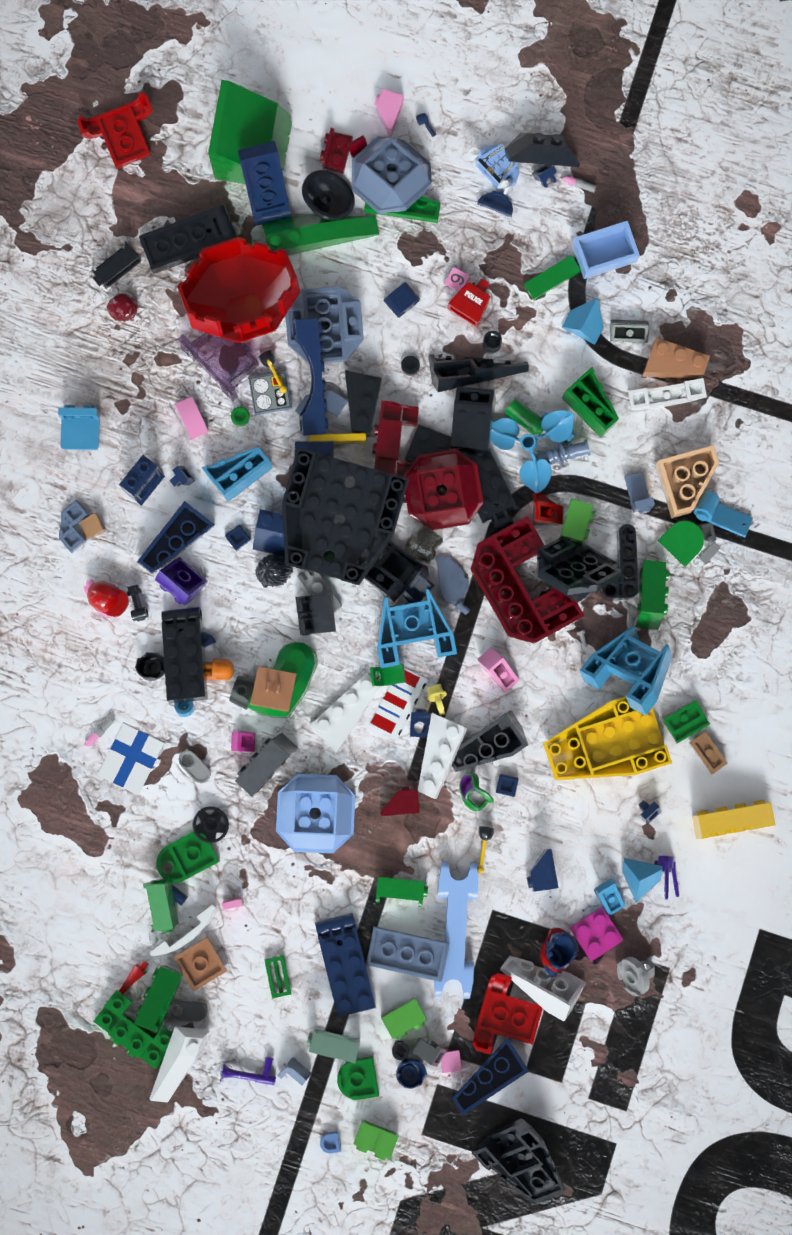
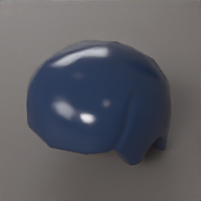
M408 1058L398 1065L395 1075L400 1085L404 1088L413 1089L422 1085L425 1077H427V1071L419 1060Z

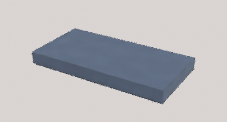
M374 926L366 965L442 982L450 943Z

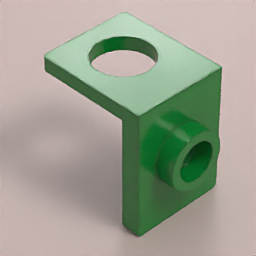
M404 664L386 668L370 667L372 686L406 683ZM376 672H377L378 677H379L378 681L376 680V677H375V673H376Z

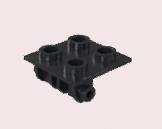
M331 593L295 597L300 635L336 632Z

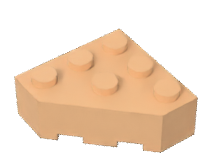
M714 445L661 459L656 463V469L671 519L690 514L695 508L719 464Z

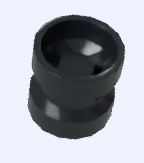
M497 331L487 332L483 338V349L489 354L497 353L502 344L501 335Z

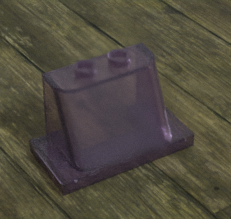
M203 333L192 342L184 334L178 338L181 349L216 381L220 390L232 402L238 398L235 387L259 366L257 359L250 353L252 349L245 342L243 344L208 333Z

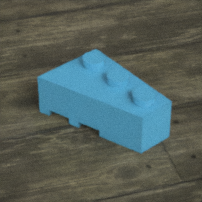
M259 447L236 454L235 457L220 460L219 463L202 467L206 476L227 502L231 501L273 468L270 460Z

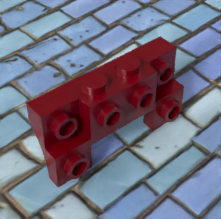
M381 400L379 424H375L374 436H378L377 443H373L372 454H376L374 469L403 477L413 464V462L399 461L398 459L402 425L417 427L419 407Z

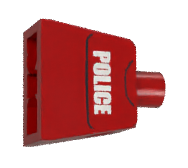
M480 279L476 286L468 282L449 301L447 309L473 326L478 327L490 301V295L486 293L490 284L484 279Z

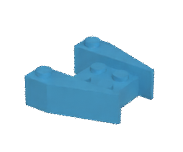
M424 589L426 600L389 607L387 596L384 597L377 643L381 668L400 665L397 651L398 645L434 639L438 658L457 654L454 635L428 589Z
M632 626L592 654L579 671L584 682L598 690L601 689L612 674L634 685L626 695L630 708L646 716L658 700L672 660V654L668 644H665L659 652L639 641L637 631Z

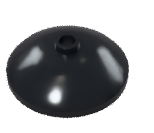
M317 170L311 172L303 181V199L307 206L318 216L328 220H341L352 212L355 205L353 191L349 184L339 175L326 170Z

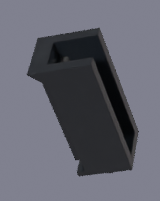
M125 241L124 249L121 248L96 267V271L92 269L94 274L92 279L99 287L102 285L105 289H108L141 263L138 259L139 256Z

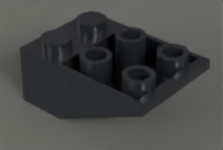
M457 386L453 411L451 448L489 450L496 404L494 389Z

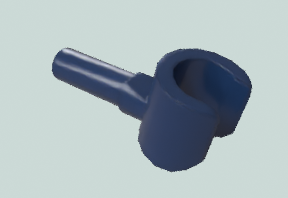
M427 114L417 115L418 125L425 124L431 136L435 137L436 134L429 124Z

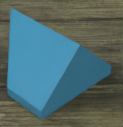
M598 298L571 310L562 325L563 329L594 345L604 328Z
M624 858L622 873L635 902L639 901L661 880L663 866Z

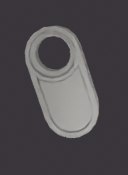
M187 750L179 755L178 762L180 766L195 782L202 784L210 779L211 773L209 768L195 753ZM186 754H190L193 757L191 765H185L182 761Z

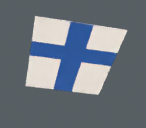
M123 723L100 768L98 776L139 795L164 743Z

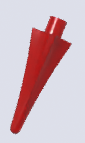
M145 960L139 965L138 963L134 965L119 990L121 994H124L147 973L145 969L149 964Z

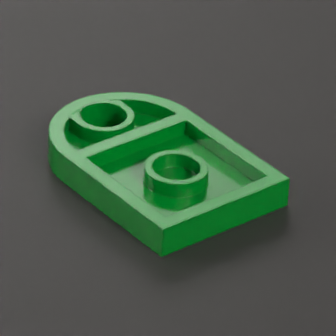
M191 832L164 847L157 856L156 867L162 878H170L171 882L178 883L191 878L220 861L211 844L201 841L194 832ZM204 833L200 834L202 837L206 838V835ZM165 862H170L173 866V870L170 873H165L162 870Z

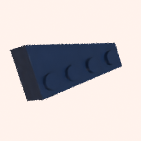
M508 1037L452 1098L462 1115H465L529 1072Z

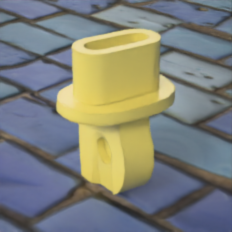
M441 684L428 687L427 700L435 702L439 715H444L442 699L446 696V691H443Z

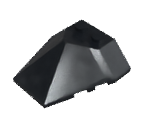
M522 1118L493 1130L472 1151L474 1157L484 1168L497 1172L501 1180L505 1182L507 1179L516 1186L515 1189L534 1203L563 1193L566 1190L543 1139Z

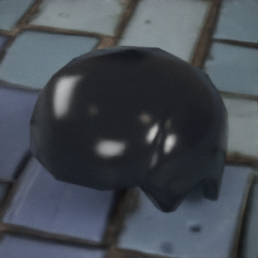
M146 652L141 658H137L135 669L138 675L147 681L160 679L165 674L164 657L158 653Z

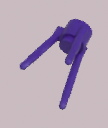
M658 856V861H654V864L663 866L662 872H665L664 898L668 899L669 872L671 871L675 895L679 897L674 857Z

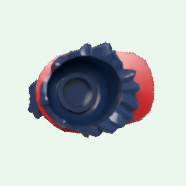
M553 927L550 929L540 951V958L545 966V974H548L550 978L556 977L557 972L565 970L570 965V962L575 960L576 953L579 951L577 940H574L575 937L571 936L570 932H566L561 928Z

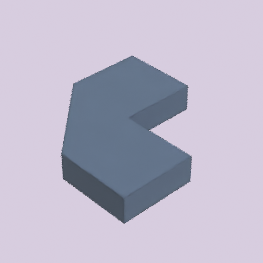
M332 390L323 392V398L327 401V411L338 417L348 401ZM309 395L303 398L295 410L296 413H301Z
M77 500L61 511L59 539L71 553L86 542L75 526L89 516Z

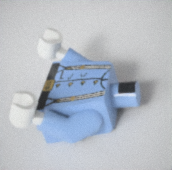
M503 144L480 148L471 146L466 154L470 153L473 155L470 160L474 161L477 158L476 167L499 191L504 188V194H507L508 190L517 183L520 172L518 169L519 162L508 161L505 153L506 147Z

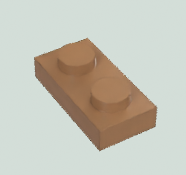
M703 732L689 742L711 775L728 764L706 732Z

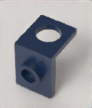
M415 709V712H411L410 737L427 738L431 713H427V710ZM417 722L425 724L426 729L423 733H417L414 730Z

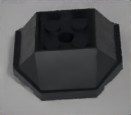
M563 536L539 548L537 551L538 578L577 603L621 577L622 571L619 569L617 562L586 544L570 541V539Z

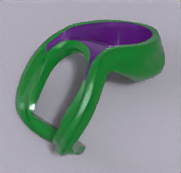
M466 773L462 777L459 788L466 807L472 811H480L487 803L494 802V798L479 787V776L476 773ZM471 792H478L485 798L479 807L469 799Z

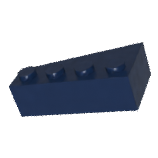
M184 501L141 555L137 563L153 575L214 528L215 524Z

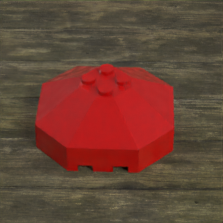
M236 237L203 248L199 254V261L197 263L193 262L187 271L186 280L184 282L181 281L177 286L192 329L237 343L276 331L300 293L297 275L286 250L278 249L273 251L270 250L269 245L255 242L254 245L246 243V239L242 237Z

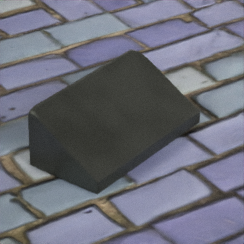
M611 320L610 341L648 343V321Z

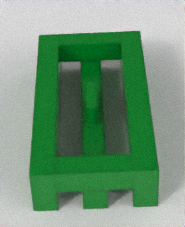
M284 955L264 959L272 999L291 995ZM277 961H281L286 986L285 992H283ZM271 962L274 965L279 993H275L269 964Z

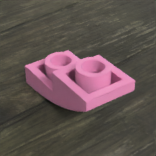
M192 396L174 403L180 420L183 422L191 440L208 433Z

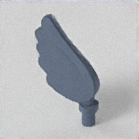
M441 555L436 556L439 587L443 600L455 606L454 609L460 610L467 615L470 608L463 604L462 599L468 590L469 580L464 577V570L459 568L458 564L453 562L450 557L444 559Z

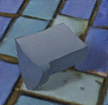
M292 1057L277 1074L282 1079L287 1073L302 1086L311 1075V1072Z

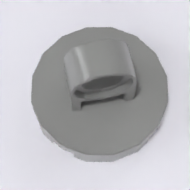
M626 957L617 964L619 980L623 979L626 985L624 989L633 996H639L648 991L650 986L649 979L655 975V965L651 961L640 962L636 958Z

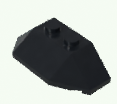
M520 133L505 148L509 162L569 167L580 166L573 149L566 139L558 134Z

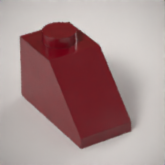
M413 786L402 787V791H398L380 812L381 816L420 813L418 790H414Z

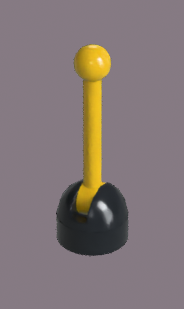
M269 350L259 356L261 363L271 368L280 387L279 391L286 393L287 388L283 386L273 366L275 363L273 351Z
M479 826L478 830L479 837L483 840L480 863L477 867L479 874L484 872L483 863L486 843L494 835V828Z

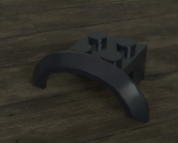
M390 540L386 545V548L389 550L378 563H374L364 579L395 603L418 573L429 577V569Z

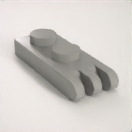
M304 570L303 572L307 576L305 580L301 574L297 575L310 595L331 593L334 612L342 608L319 573L313 572L310 575L307 570Z

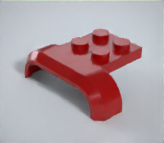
M138 93V98L129 104L92 118H84L81 115L77 120L84 138L93 139L103 136L116 169L151 156L137 123L152 113V106L148 96L144 93Z
M496 973L489 980L472 1042L476 1051L491 1054L495 1034L533 1045L543 1008L538 1004L506 995L511 983V976Z

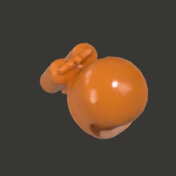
M214 658L212 662H205L206 680L226 681L232 678L234 665L230 660Z

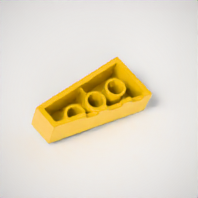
M765 799L753 801L754 805L746 806V803L735 804V809L728 810L727 806L715 808L716 812L708 813V809L696 811L697 815L692 816L696 839L775 826L772 803H765Z

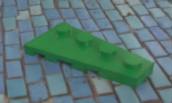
M421 196L406 211L378 214L365 202L364 212L438 223L441 203Z

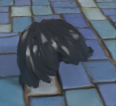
M272 554L263 557L258 562L255 574L264 588L280 586L287 583L288 578H291L290 575L293 573V567L285 565L284 555Z

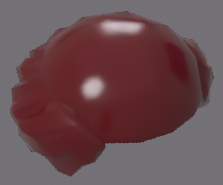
M116 294L107 304L110 316L116 321L126 322L132 320L137 314L138 303L128 294Z

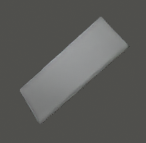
M713 542L699 559L707 564L720 547Z

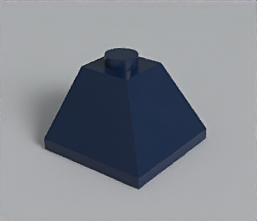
M544 849L529 871V876L526 877L528 888H532L533 892L559 888L552 849Z

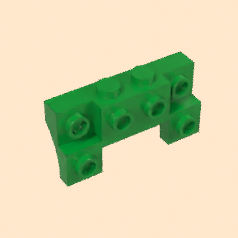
M116 990L93 1022L108 1033L111 1037L110 1040L115 1045L120 1046L121 1044L125 1047V1052L133 1058H141L154 1069H157L164 1059L172 1032L166 1026H163L158 1034L154 1036L145 1028L134 1024L135 1021L125 1014V1011L133 1001L121 994L119 990Z

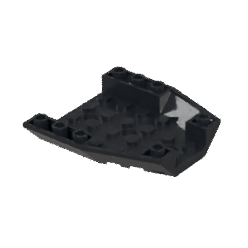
M297 447L282 501L285 565L360 585L394 535L409 478ZM347 477L355 479V485L352 488L345 486V479ZM337 514H342L345 517L342 525H338L334 521ZM326 551L334 553L335 558L333 561L327 562L324 559Z

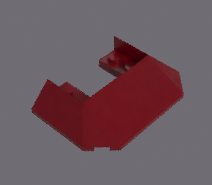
M527 516L479 542L470 570L507 636L535 644L585 615L577 602L555 589L533 601L530 598L514 568L535 557L538 549L545 545Z

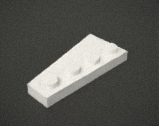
M366 673L310 726L337 753L380 687L372 686L371 677Z
M434 713L431 714L418 792L437 799L468 728Z

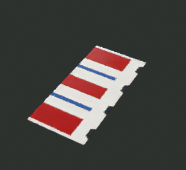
M404 668L406 683L389 686L370 723L372 727L396 739L399 738L428 679Z

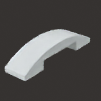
M703 378L685 381L682 384L628 391L631 410L672 406L707 397Z
M212 904L199 914L197 918L201 924L172 946L166 940L152 950L150 955L167 954L191 942L208 925L216 906Z

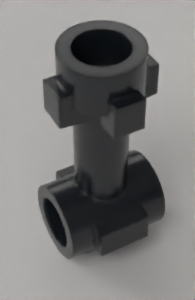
M139 585L127 587V595L132 597L134 610L130 611L132 620L137 622L144 621L145 618H149L147 607H142L139 594L142 593V590L139 588Z

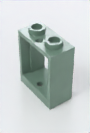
M314 1029L313 1033H309L306 1046L310 1047L309 1052L356 1063L360 1039Z

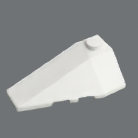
M509 956L500 969L507 976H511V980L545 1011L562 1021H565L572 1011L586 984L585 981L565 971H562V973L557 972L556 977L550 978L548 974H545V967L534 966L533 962Z
M175 1026L150 1096L151 1101L168 1102L204 1050L210 1033L209 1030Z

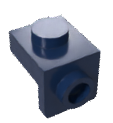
M420 573L402 593L409 603L418 602L426 597L424 589L431 591L435 585Z

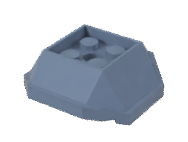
M377 136L352 159V191L378 214L406 211L432 187L431 163L405 140Z
M340 286L302 289L285 315L288 347L308 365L305 353L293 338V319L318 318V322H321V324H329L330 327L327 330H322V333L319 334L320 341L323 342L321 360L324 361V364L347 362L364 340L361 301Z

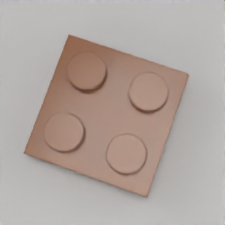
M208 937L174 957L175 962L193 992L228 971Z

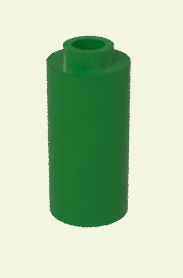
M517 398L505 410V414L533 436L536 434L540 435L544 431L541 427L543 418Z

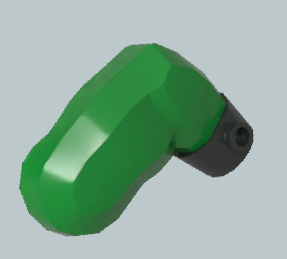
M302 642L286 644L278 651L276 662L272 669L296 674L289 712L250 705L255 679L240 675L236 678L229 702L245 710L250 709L263 716L289 718L307 693L312 676L318 666L317 655L310 646Z

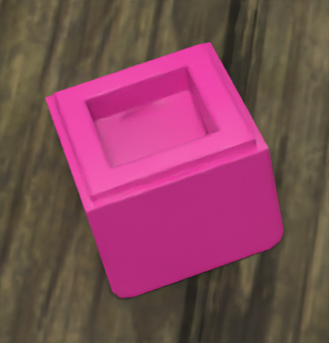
M232 732L231 751L254 752L255 733Z

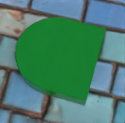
M681 521L672 525L658 542L686 567L701 551L704 544V536L696 524L689 521Z
M373 1056L358 1058L356 1063L346 1062L340 1068L337 1075V1084L339 1090L346 1097L352 1100L379 1097Z

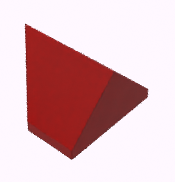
M533 491V524L563 525V506L557 505L541 492L535 493Z

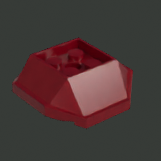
M458 449L419 455L403 476L409 478L405 493L408 515L431 531L470 524L484 504L478 464ZM442 484L447 487L445 495H440L438 492V488Z

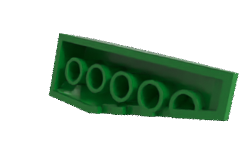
M297 215L262 224L266 243L269 245L270 250L277 251L278 249L286 250L288 256L379 235L375 216H347L341 220H328L318 215Z

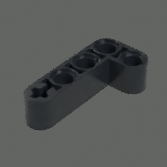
M624 524L617 532V557L619 569L622 571L621 577L618 581L607 585L614 589V595H607L605 588L600 590L601 597L608 601L631 600L637 595L639 589L636 529L631 524ZM625 530H627V533H630V535L627 538V543H624L626 541V535L622 534ZM624 548L631 550V557L623 555L622 551ZM624 567L632 569L633 573L631 576L624 574ZM625 586L632 587V595H627L624 592Z

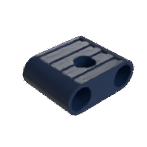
M404 282L383 301L400 318L421 299L407 282Z

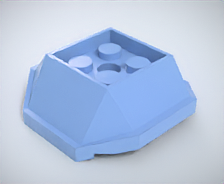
M297 774L278 792L276 832L294 852L334 853L354 835L355 795L337 775ZM319 808L321 816L318 819L311 818V809Z

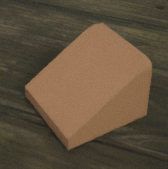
M97 513L80 521L87 539L105 532Z

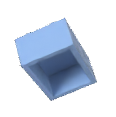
M628 221L575 237L572 242V247L584 279L636 263L640 256Z

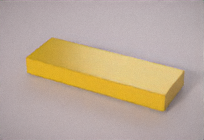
M366 434L309 435V441H333V445L366 444Z

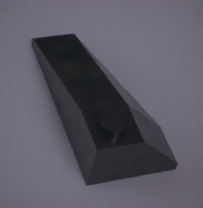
M510 710L460 745L451 765L455 772L514 756L529 745L524 730L512 711Z

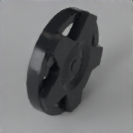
M213 806L204 807L193 818V832L201 841L215 843L223 839L227 834L229 820L221 809ZM213 810L214 812L212 814H208L206 811ZM221 816L224 818L225 824L220 822ZM197 818L200 820L198 825H196ZM204 833L206 835V838L202 837L200 834ZM217 833H223L219 838L216 839Z

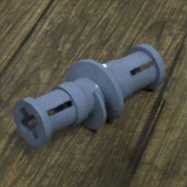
M585 439L584 442L570 444L565 447L559 442L558 449L555 447L554 450L551 449L535 454L537 461L545 459L550 465L558 462L563 467L564 460L568 462V459H575L587 454L591 456L588 441Z

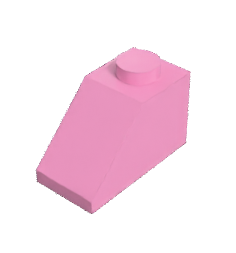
M382 89L381 95L377 94L374 105H377V114L387 134L392 136L404 103V95Z
M492 647L477 659L487 674L505 693L519 681L505 659Z

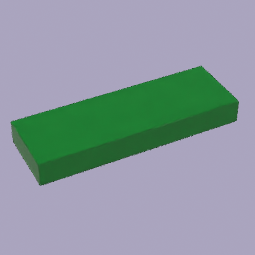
M572 255L527 281L523 286L534 301L579 274L581 269Z

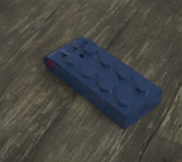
M275 141L237 150L255 226L291 218Z
M353 913L315 922L337 1017L376 1008ZM341 940L342 945H338L337 941Z

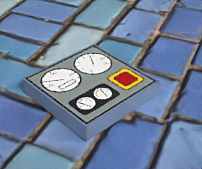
M286 371L277 373L283 386L287 388L286 393L279 391L280 387L273 373L248 378L255 415L292 409Z

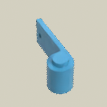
M703 491L694 510L696 517L701 521H707L745 538L753 517L718 503L720 498L716 493Z

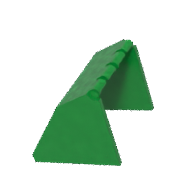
M221 80L208 151L215 180L245 184L237 150L273 141L276 143L281 169L284 170L285 153L288 150L290 139L288 135H290L292 127L291 115L278 103L227 80Z

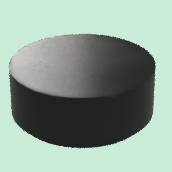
M407 356L401 362V369L408 376L415 375L420 369V362L414 356Z

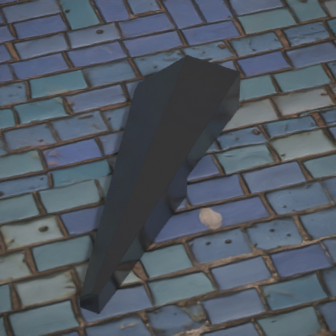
M429 355L428 357L432 384L437 392L529 371V364L525 361L521 364H511V360H505V363H494V359L464 357V359L454 360L452 356H446L445 359L435 358L434 355Z

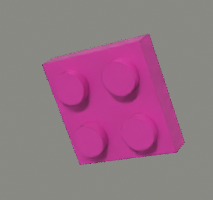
M600 907L569 928L591 962L624 940L603 907Z

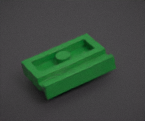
M696 700L662 719L676 744L710 725Z

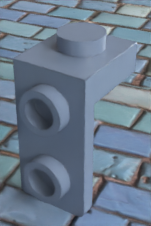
M643 472L626 475L624 479L633 513L639 512L643 514L650 512L655 503L653 497L649 498Z

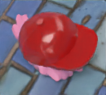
M92 579L86 581L84 591L87 594L88 602L99 615L102 614L106 618L119 617L126 611L129 605V598L118 586L107 581L95 583Z

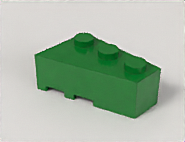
M591 367L565 391L561 398L602 438L616 424L619 417L609 398L606 397L601 382H598L593 367Z
M643 560L640 570L639 604H637L639 617L635 628L658 630L663 616L667 615L668 604H665V598H668L669 587H666V581L669 579V570L666 569L667 562Z
M161 965L159 969H155L151 978L154 981L151 987L148 986L145 991V1000L143 1005L140 1004L137 1010V1018L134 1024L155 1033L161 1029L169 1006L183 978L182 973L164 965Z

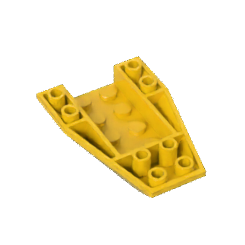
M626 696L615 699L544 742L543 746L554 779L570 780L631 776L672 764L667 745L664 744L653 711L654 706L645 716L630 708Z

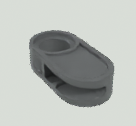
M175 1001L168 1009V1015L176 1021H201L208 1012L204 1003L194 1001ZM175 1005H180L183 1008L181 1016L173 1014L172 1009Z

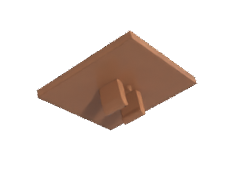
M258 667L250 705L289 712L296 674Z

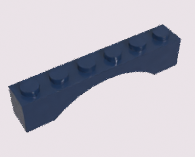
M318 318L293 319V338L305 353L311 372L309 398L299 414L300 434L303 436L326 434L328 419L325 418L324 410H327V401L323 398V391H326L325 380H322V372H324L325 366L324 361L321 360L323 342L319 338V334L322 333V324L318 322Z

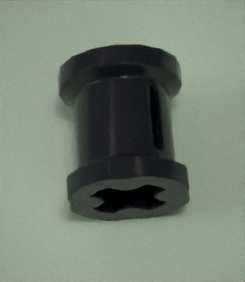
M397 1041L392 1047V1055L396 1060H405L410 1053L409 1046L403 1041ZM398 1046H401L403 1049L406 1048L403 1052L404 1055L395 1052L398 1050Z

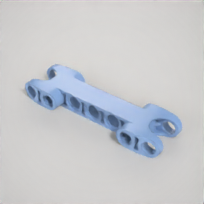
M442 861L438 882V898H447L445 942H449L450 945L442 982L434 981L435 997H441L445 983L454 979L462 984L463 999H470L474 976V961L464 960L467 901L477 900L478 873L475 862H470L468 874L464 879L455 880L450 875L448 861Z

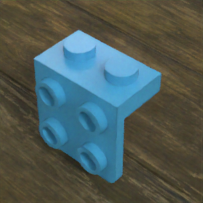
M64 405V408L58 407V415L61 418V448L63 450H97L99 448L100 412L92 405H84L83 408H75L74 405Z

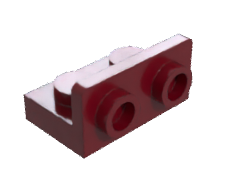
M330 128V132L326 133L324 138V144H326L325 151H321L319 159L322 162L323 169L340 173L345 172L350 152L347 144L353 140V136L337 133L334 128Z

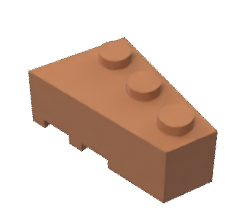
M656 337L641 378L672 377L677 379H701L705 373L710 356Z

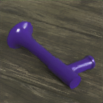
M265 1057L263 1074L233 1070L223 1062L220 1082L222 1079L230 1077L274 1086L276 1077L270 1076L274 1058Z

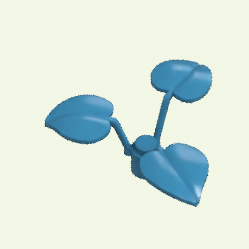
M564 410L547 414L541 422V427L546 433L536 435L535 437L526 434L522 438H518L519 426L517 422L510 418H502L494 421L492 424L490 440L496 447L502 450H510L514 447L515 441H519L521 446L531 454L533 461H527L520 468V478L535 493L541 492L548 485L552 474L551 466L547 460H536L533 450L538 446V439L549 435V438L554 442L567 440L573 431L574 414Z

